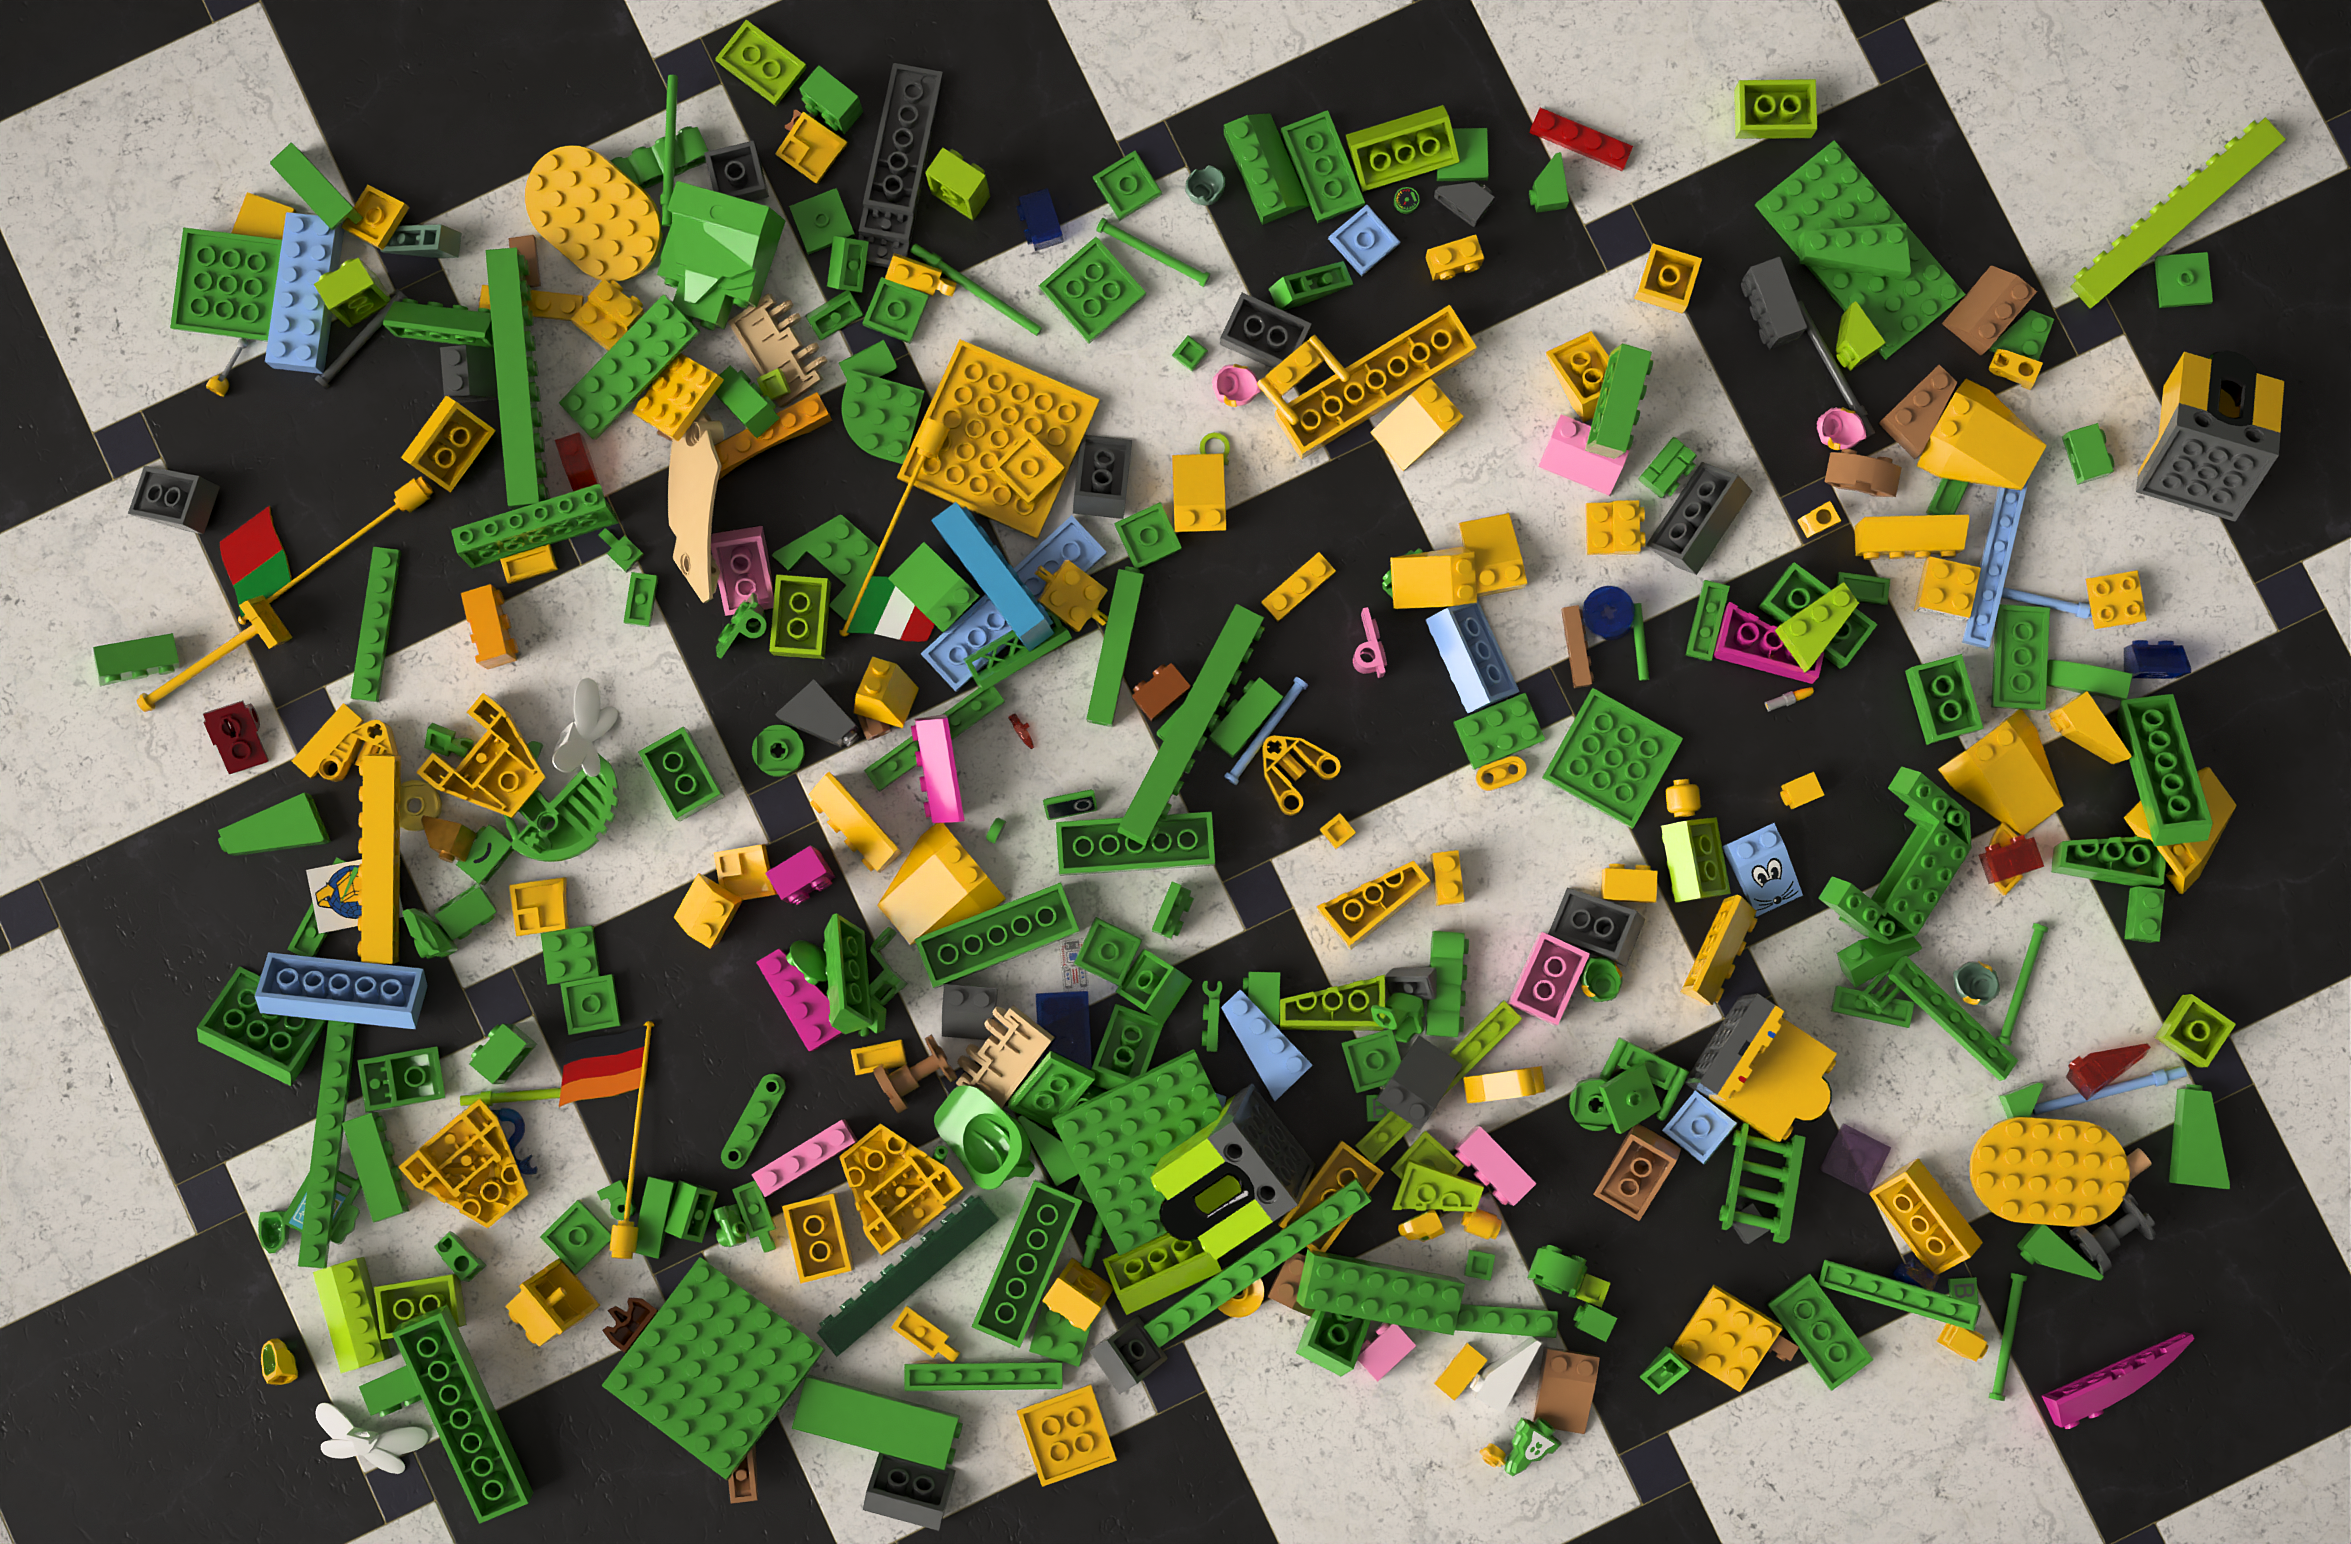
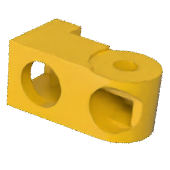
M1997 349L1988 369L1997 376L2008 378V380L2021 384V387L2031 390L2043 363L2007 350Z

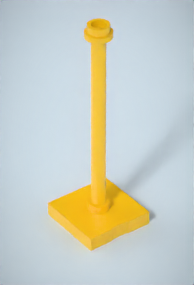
M263 595L249 599L239 605V607L252 623L250 627L149 695L142 693L136 700L137 704L144 712L154 710V703L257 634L260 635L269 649L284 644L293 637Z

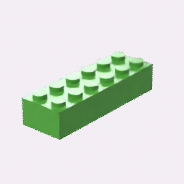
M2167 694L2121 700L2117 721L2124 745L2132 756L2129 758V762L2154 847L2207 841L2213 822L2174 695Z
M1212 812L1170 814L1165 819L1160 817L1156 825L1160 827V830L1154 841L1148 840L1146 846L1118 833V828L1123 818L1056 822L1060 876L1215 866Z
M1060 882L915 939L932 987L936 989L944 986V984H949L1078 934L1080 930L1063 885Z
M1037 1179L1033 1181L971 1326L972 1328L1016 1347H1021L1083 1199Z
M1307 1249L1296 1301L1304 1308L1454 1335L1465 1283L1456 1277Z

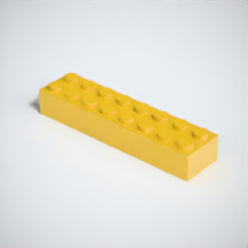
M1448 305L1346 367V371L1350 374L1348 381L1342 382L1335 374L1287 403L1299 417L1297 424L1292 425L1278 409L1275 411V419L1302 460L1409 395L1428 379H1435L1473 356L1477 347L1452 307Z

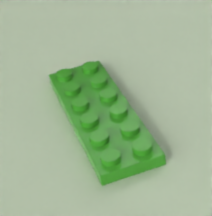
M663 294L566 394L559 404L593 440H597L701 331L667 295Z

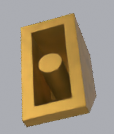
M423 815L421 821L429 846L439 853L438 857L450 863H453L454 860L465 862L477 833L461 823Z

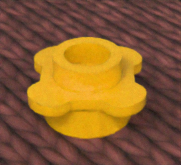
M1489 1443L1486 1448L1484 1447L1483 1450L1479 1451L1483 1455V1461L1492 1467H1501L1506 1463L1504 1461L1506 1453L1494 1444Z

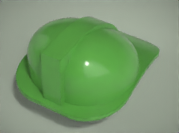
M970 1085L956 1087L937 1110L934 1116V1123L938 1134L956 1154L971 1179L979 1187L993 1190L1000 1187L1004 1181L1014 1177H1029L1034 1171L1035 1166L1029 1160L1031 1145L1025 1129L1014 1117L1007 1114L979 1088Z

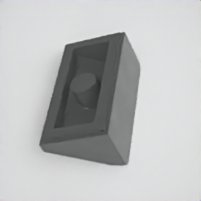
M1435 967L1393 968L1385 975V982L1390 997L1394 993H1405L1419 997L1422 1000H1434L1437 998V971Z

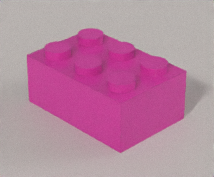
M811 845L765 873L781 900L790 904L796 903V905L810 898L809 893L815 889L820 892L832 885L831 880L835 878L820 851Z

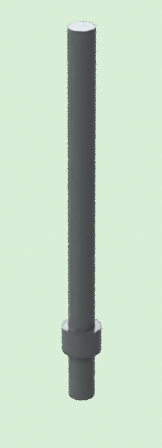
M1802 300L1798 301L1807 325V333L1851 411H1855L1862 419L1866 430V438L1871 437L1875 434V431L1866 417L1868 415L1863 405L1860 406Z

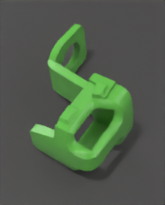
M887 927L871 946V953L884 970L869 985L870 997L882 1006L887 1004L897 992L908 984L891 968L879 952L897 934L891 927ZM892 988L889 991V993L882 1000H880L888 992V990Z
M1394 993L1385 1003V1007L1378 1005L1371 1007L1373 1020L1380 1027L1395 1030V1039L1397 1041L1407 1043L1415 1034H1421L1424 1030L1421 1018L1425 1014L1424 1004L1419 997L1405 993ZM1379 1013L1386 1015L1384 1019L1380 1017Z

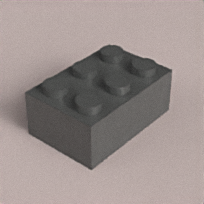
M1777 257L1750 267L1742 279L1741 288L1745 297L1749 296L1751 301V315L1755 321L1758 320L1761 327L1759 334L1763 344H1767L1770 350L1798 340L1807 329V325L1781 258Z
M1241 292L1220 337V345L1274 369L1306 342L1312 324Z

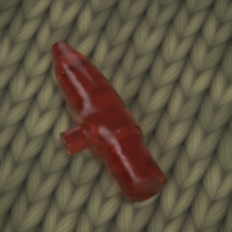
M1016 713L1012 714L1008 719L1012 723L1014 730L1023 743L1030 749H1033V741L1027 731V728L1030 727L1029 724H1023Z

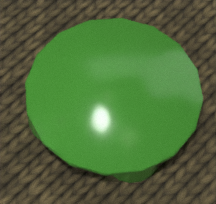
M803 940L794 942L786 956L788 963L797 967L804 974L805 980L812 985H816L819 981H827L828 977L825 972L827 965L826 953L811 942Z

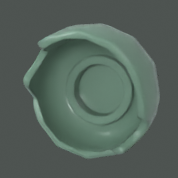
M1208 165L1203 170L1195 169L1186 180L1185 192L1190 200L1196 204L1203 206L1212 205L1223 195L1225 177L1221 170L1211 165Z

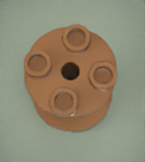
M932 1034L925 1038L932 1055L911 1068L906 1064L889 1073L886 1067L881 1064L873 1069L882 1090L888 1095L890 1103L898 1113L908 1109L903 1096L920 1087L918 1081L941 1068L950 1082L958 1079L955 1071L946 1061L948 1059L942 1048L938 1046Z

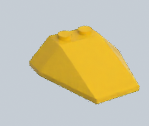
M1965 379L1954 393L1933 430L1917 463V467L1939 478L2022 491L2047 445L1989 389Z
M2018 709L2000 722L1999 726L1964 752L1949 760L1938 770L1953 790L2001 823L2004 822L2011 830L2022 837L2064 805L2037 728L2024 711Z
M935 823L919 837L877 906L905 940L912 945L916 943V938L996 908L1006 898L945 824Z

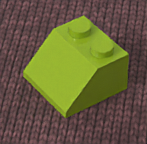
M1856 301L1841 316L1835 350L1840 364L1843 367H1847L1850 371L1875 355L1886 343Z

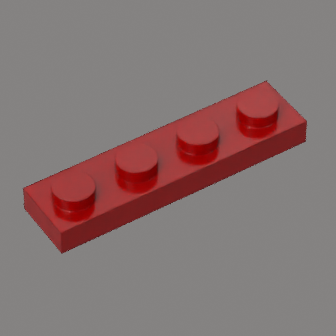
M1541 107L1529 133L1619 171H1623L1633 148L1632 145Z

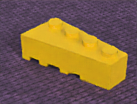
M1413 860L1316 907L1347 947L1352 950L1427 889L1431 882Z

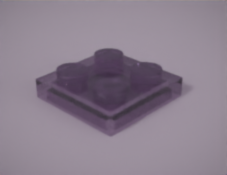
M1842 1124L1820 1171L1869 1195L1891 1147L1846 1124Z

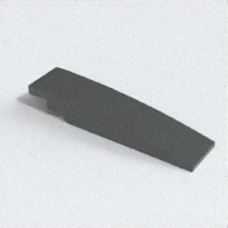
M893 63L859 226L858 240L869 241L866 264L889 268L894 253L908 258L943 72Z

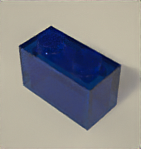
M1048 188L1020 196V205L1016 206L1020 221H1026L1028 229L1023 231L1027 244H1033L1034 250L1037 251L1063 243V234Z

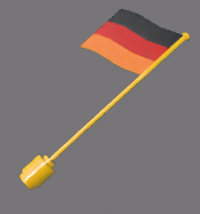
M652 1021L645 1022L644 1027L621 1034L588 1037L566 1045L559 1108L579 1100L612 1097L639 1089L624 1221H618V1225H612L609 1251H612L611 1258L633 1259V1253H636L639 1228L634 1227V1222L629 1221L651 1028L654 1027Z

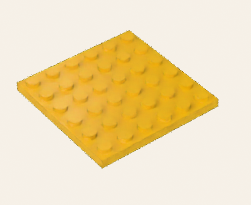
M959 339L897 478L909 483L921 457L917 453L919 448L914 445L925 420L929 418L949 427L950 430L938 457L932 455L931 459L925 458L913 486L949 502H957L963 508L966 506L972 512L1038 540L1077 454L1080 443L1100 403V399ZM1028 432L1065 467V470L1030 505L992 468Z

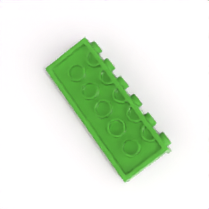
M596 484L452 529L451 532L457 554L473 569L511 555L557 543L618 524L619 522L616 513L605 500L601 485Z

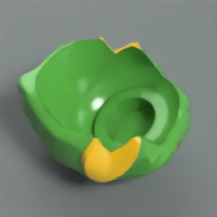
M1607 957L1589 958L1579 977L1581 989L1586 996L1595 1002L1612 1001L1619 994L1623 975L1616 962H1613Z

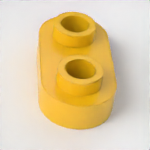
M1510 756L1484 765L1476 773V783L1484 791H1492L1516 783L1525 776L1527 771L1526 764L1521 758ZM1511 765L1517 768V773L1514 775L1508 772V767ZM1485 774L1493 776L1491 783L1484 781Z

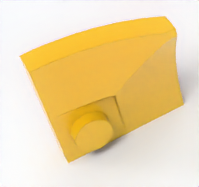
M803 112L775 154L810 180L819 184L849 142L806 112Z
M765 844L714 853L720 886L743 900L778 894L765 874L771 870Z
M566 877L509 885L516 936L569 929Z

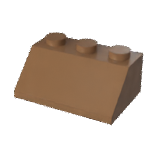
M1990 266L1942 324L1982 356L2037 291L2018 275Z

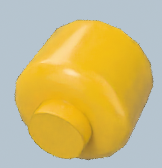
M1689 779L1675 780L1674 786L1666 789L1667 809L1670 813H1674V817L1694 816L1695 811L1700 809L1699 788L1695 784H1690Z

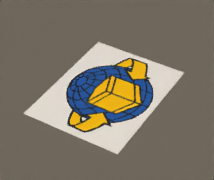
M362 859L306 870L319 933L358 926V918L362 915V905L358 903L359 890H362V879H359L358 873L343 900L342 898L354 866L359 868V865L362 864ZM401 899L399 903V918L404 917Z

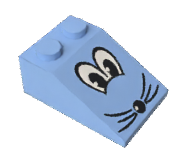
M1774 823L1722 846L1748 903L1757 911L1755 917L1803 895L1786 847Z

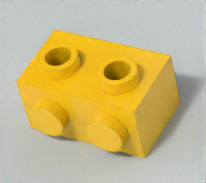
M1476 234L1428 249L1425 257L1433 281L1438 279L1442 281L1448 280L1457 273L1464 271L1465 273H1470L1478 270L1484 260Z

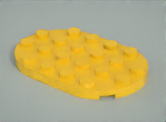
M582 146L556 148L545 154L535 164L526 183L525 204L531 223L542 237L583 272L599 280H614L615 282L629 280L637 277L649 268L659 253L663 233H661V215L657 205L644 189L601 153Z
M2011 1117L1999 1121L1978 1139L1973 1148L1969 1165L1972 1187L1977 1197L1988 1210L2006 1220L2030 1224L2080 1227L2098 1223L2110 1216L2123 1201L2122 1197L2126 1195L2130 1178L2127 1156L2118 1140L2104 1128L2079 1120Z

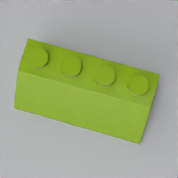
M1443 105L1346 135L1362 192L1460 162L1449 115Z
M1194 1219L1120 1256L1116 1253L1103 1259L1115 1293L1126 1315L1222 1271L1218 1260H1215L1211 1254H1207L1203 1250L1201 1242L1197 1238L1204 1230L1199 1219Z
M365 1258L352 1259L327 1267V1269L313 1272L340 1373L392 1358L388 1340H381L376 1298Z

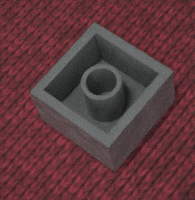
M754 140L704 152L713 191L750 202L769 197L758 148Z

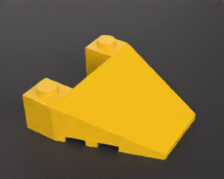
M482 693L466 713L488 731L457 768H454L440 755L432 753L416 773L437 790L513 818L546 777L510 712L489 695Z

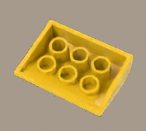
M1734 895L1723 900L1680 991L1708 1006L1713 1005L1714 1002H1719L1724 992V989L1721 988L1724 979H1729L1735 969V965L1732 964L1736 955L1740 956L1746 945L1743 939L1747 932H1752L1757 922V919L1754 918L1757 911L1743 897Z

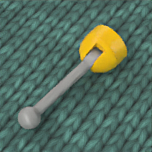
M246 339L238 340V347L222 375L211 377L205 386L217 395L225 396L229 388V382L226 377L242 349L248 346Z

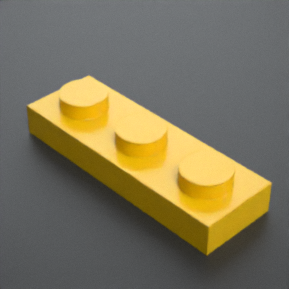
M1318 552L1268 595L1261 604L1279 622L1329 579L1336 570Z

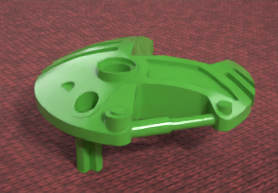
M531 741L528 743V746L537 761L543 744ZM598 754L601 766L598 776L591 777L582 768L551 802L537 788L519 810L528 821V825L521 833L515 821L511 817L503 815L513 839V849L523 856L534 860L556 862L579 856L598 843L599 840L595 836L599 832L603 835L606 834L608 828L604 824L607 819L611 823L613 822L615 815L611 812V807L613 805L617 808L619 801L613 794V786L618 791L619 787L611 764ZM551 821H555L554 827L550 830H546L547 824Z

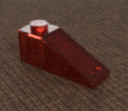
M580 432L555 440L573 491L600 484L586 440Z
M2146 1043L2090 1053L2083 1059L2079 1056L2068 1065L2070 1069L2066 1078L2088 1100L2143 1059L2151 1047Z

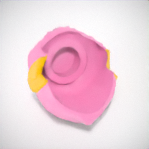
M1239 364L1225 365L1215 374L1212 380V387L1218 400L1230 407L1246 405L1261 392L1257 385L1258 379L1248 366H1241Z
M1835 407L1827 410L1818 418L1817 430L1821 442L1833 450L1850 449L1867 437L1862 419L1855 411L1844 407Z

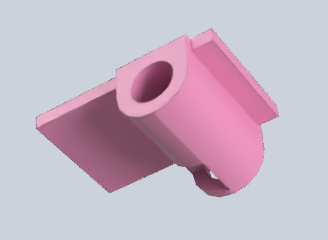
M1367 607L1363 608L1361 617L1368 642L1362 643L1357 647L1353 657V666L1360 673L1377 672L1378 678H1382L1385 674L1384 667L1387 666L1386 656L1381 641H1377V639H1380L1376 620H1371ZM1369 654L1373 661L1366 663L1361 660L1360 655Z

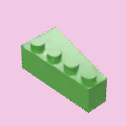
M1906 223L1803 231L1798 238L1800 264L1829 269L1838 268L1854 273L1863 272L1872 274V276H1887L1903 281L1911 274Z
M2135 836L2062 841L2053 849L2051 872L2135 887L2157 888L2164 884L2166 860L2157 847H2154L2151 839Z

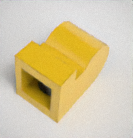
M1830 501L1797 520L1807 538L1841 523V519Z

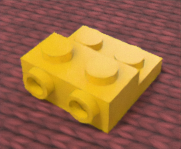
M603 279L587 296L588 301L571 318V322L609 351L644 315L642 302L633 295L630 298L622 293L623 288L617 282L611 280L609 283Z
M1639 500L1585 504L1587 555L1639 554L1641 547H1645V532H1640V522H1644L1645 510L1644 506L1639 507Z

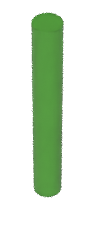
M1641 603L1631 604L1638 675L1639 681L1649 680L1642 605Z

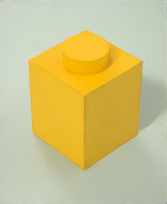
M1814 772L1782 785L1783 791L1780 792L1786 806L1789 805L1791 810L1824 796Z

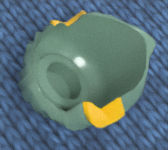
M1970 961L1953 972L1956 993L1963 998L1964 1002L1972 1005H1986L1998 996L2000 984L1997 973L1991 966L1980 961Z

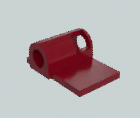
M242 700L203 713L205 718L203 723L213 746H217L229 775L269 761L257 733L260 727L259 717L251 703L245 705Z

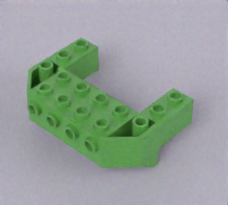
M1902 766L1888 789L1909 806L1904 815L1917 826L1870 899L1852 883L1832 876L1818 898L1840 915L1839 920L1862 935L1884 944L1907 939L1919 933L1972 848L1970 813L1924 774Z

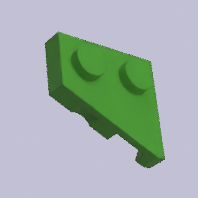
M2029 310L2000 336L1988 350L1996 352L1997 349H2003L2039 361L2054 319Z

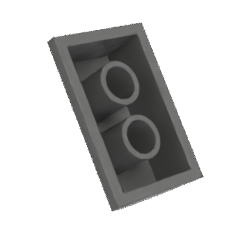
M879 1452L866 1490L863 1510L939 1531L956 1470L949 1468L942 1470Z

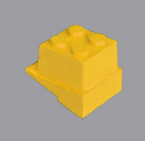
M558 1258L543 1270L521 1283L519 1287L522 1291L505 1307L509 1310L510 1318L525 1329V1335L529 1341L540 1347L582 1322L600 1304L571 1269Z

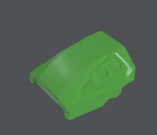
M416 908L402 911L410 935L415 938L414 943L421 958L427 957L430 959L435 956L444 958L458 951L454 941L451 940L444 928L433 917Z

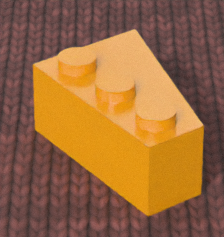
M489 584L461 593L468 623L470 622L473 633L470 635L471 641L476 643L479 655L475 656L476 663L486 669H491L517 661L515 653H518L519 650L515 639L510 637L508 631L512 627L508 615L503 613L501 607L504 604V598L500 589L496 590L493 585Z

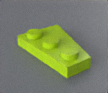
M1409 1159L1392 1210L1416 1209L1426 1211V1209H1441L1443 1211L1476 1212L1484 1185Z

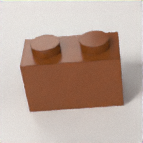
M1172 663L1167 667L1165 664H1162L1152 673L1155 677L1147 683L1143 680L1133 689V701L1151 722L1191 690V685Z

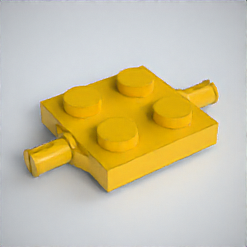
M1065 560L1053 574L1041 565L1037 568L1034 574L1046 582L1044 591L1037 600L1044 608L1076 632H1079L1091 617L1102 626L1106 624L1108 616L1098 610L1100 601L1108 591L1105 587L1070 560Z

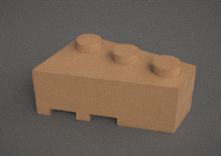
M1938 365L1878 424L1916 459L1923 452L1957 381Z

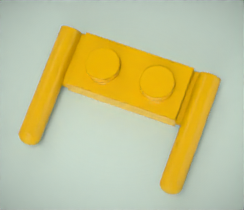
M1313 335L1307 342L1303 343L1257 383L1258 387L1292 425L1299 422V417L1284 401L1282 396L1315 370L1323 361L1327 363L1342 382L1350 379V374L1316 335Z

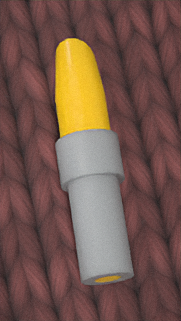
M1809 687L1794 692H1787L1780 697L1766 701V709L1772 711L1785 705L1795 704L1797 701L1811 696L1814 689Z

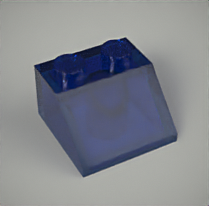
M2147 640L2132 641L2131 645L2124 647V672L2131 673L2132 679H2177L2191 673V666L2183 645H2174V641H2158V645H2148Z

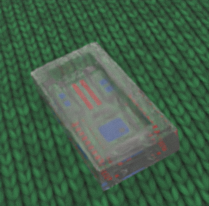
M1084 938L1059 941L1064 993L1090 990L1088 971L1073 965L1085 940Z

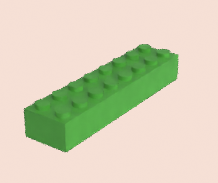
M448 1304L399 1324L392 1335L479 1524L528 1504L533 1491Z

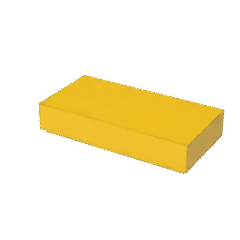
M550 544L500 559L508 584L558 570Z
M903 1040L851 1050L855 1075L871 1073L874 1071V1068L881 1064L886 1069L907 1064Z
M1466 1343L1434 1384L1455 1401L1488 1360Z

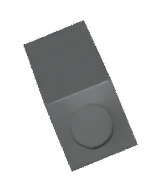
M1475 182L1440 186L1436 189L1434 195L1436 200L1473 227L1477 225L1493 204L1495 197L1488 187L1483 184L1479 186Z

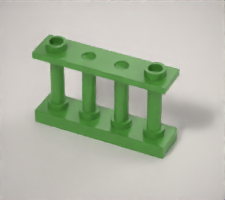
M1744 1123L1738 1130L1734 1131L1732 1138L1735 1152L1726 1205H1722L1719 1220L1723 1221L1722 1229L1728 1230L1732 1226L1733 1221L1770 1229L1771 1233H1774V1242L1785 1243L1790 1238L1806 1137L1795 1135L1789 1142L1784 1144L1748 1135L1749 1124ZM1745 1146L1781 1153L1783 1157H1787L1786 1165L1780 1169L1743 1160ZM1741 1170L1779 1179V1182H1782L1781 1192L1775 1194L1739 1185ZM1737 1196L1775 1204V1207L1778 1208L1777 1217L1769 1219L1735 1211Z

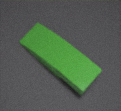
M2048 660L2047 686L2080 694L2088 691L2090 696L2097 695L2118 701L2128 698L2132 679L2131 673L2074 662Z
M653 1176L648 1177L637 1225L639 1228L636 1247L637 1254L660 1258L666 1234L664 1228L677 1182Z

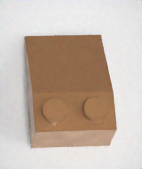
M1638 1123L1629 1131L1593 1195L1640 1221L1677 1162L1681 1148Z
M1544 1346L1533 1422L1538 1417H1541L1556 1430L1585 1434L1600 1358L1593 1354Z

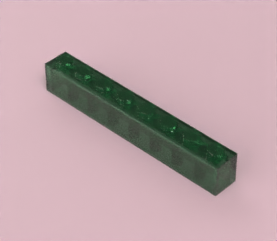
M973 1195L960 1204L963 1209L957 1215H954L953 1212L940 1221L943 1226L938 1231L934 1232L933 1229L928 1231L920 1238L923 1243L916 1249L912 1246L900 1255L903 1259L896 1266L890 1263L880 1272L881 1279L876 1283L870 1280L860 1289L862 1295L855 1301L850 1297L839 1306L842 1311L836 1317L830 1314L819 1323L821 1329L817 1334L836 1357L1000 1220L981 1195L977 1198H974Z

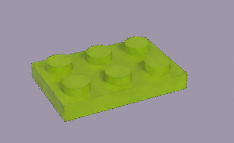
M745 20L715 58L717 63L775 106L778 105L807 68L804 62L748 20Z

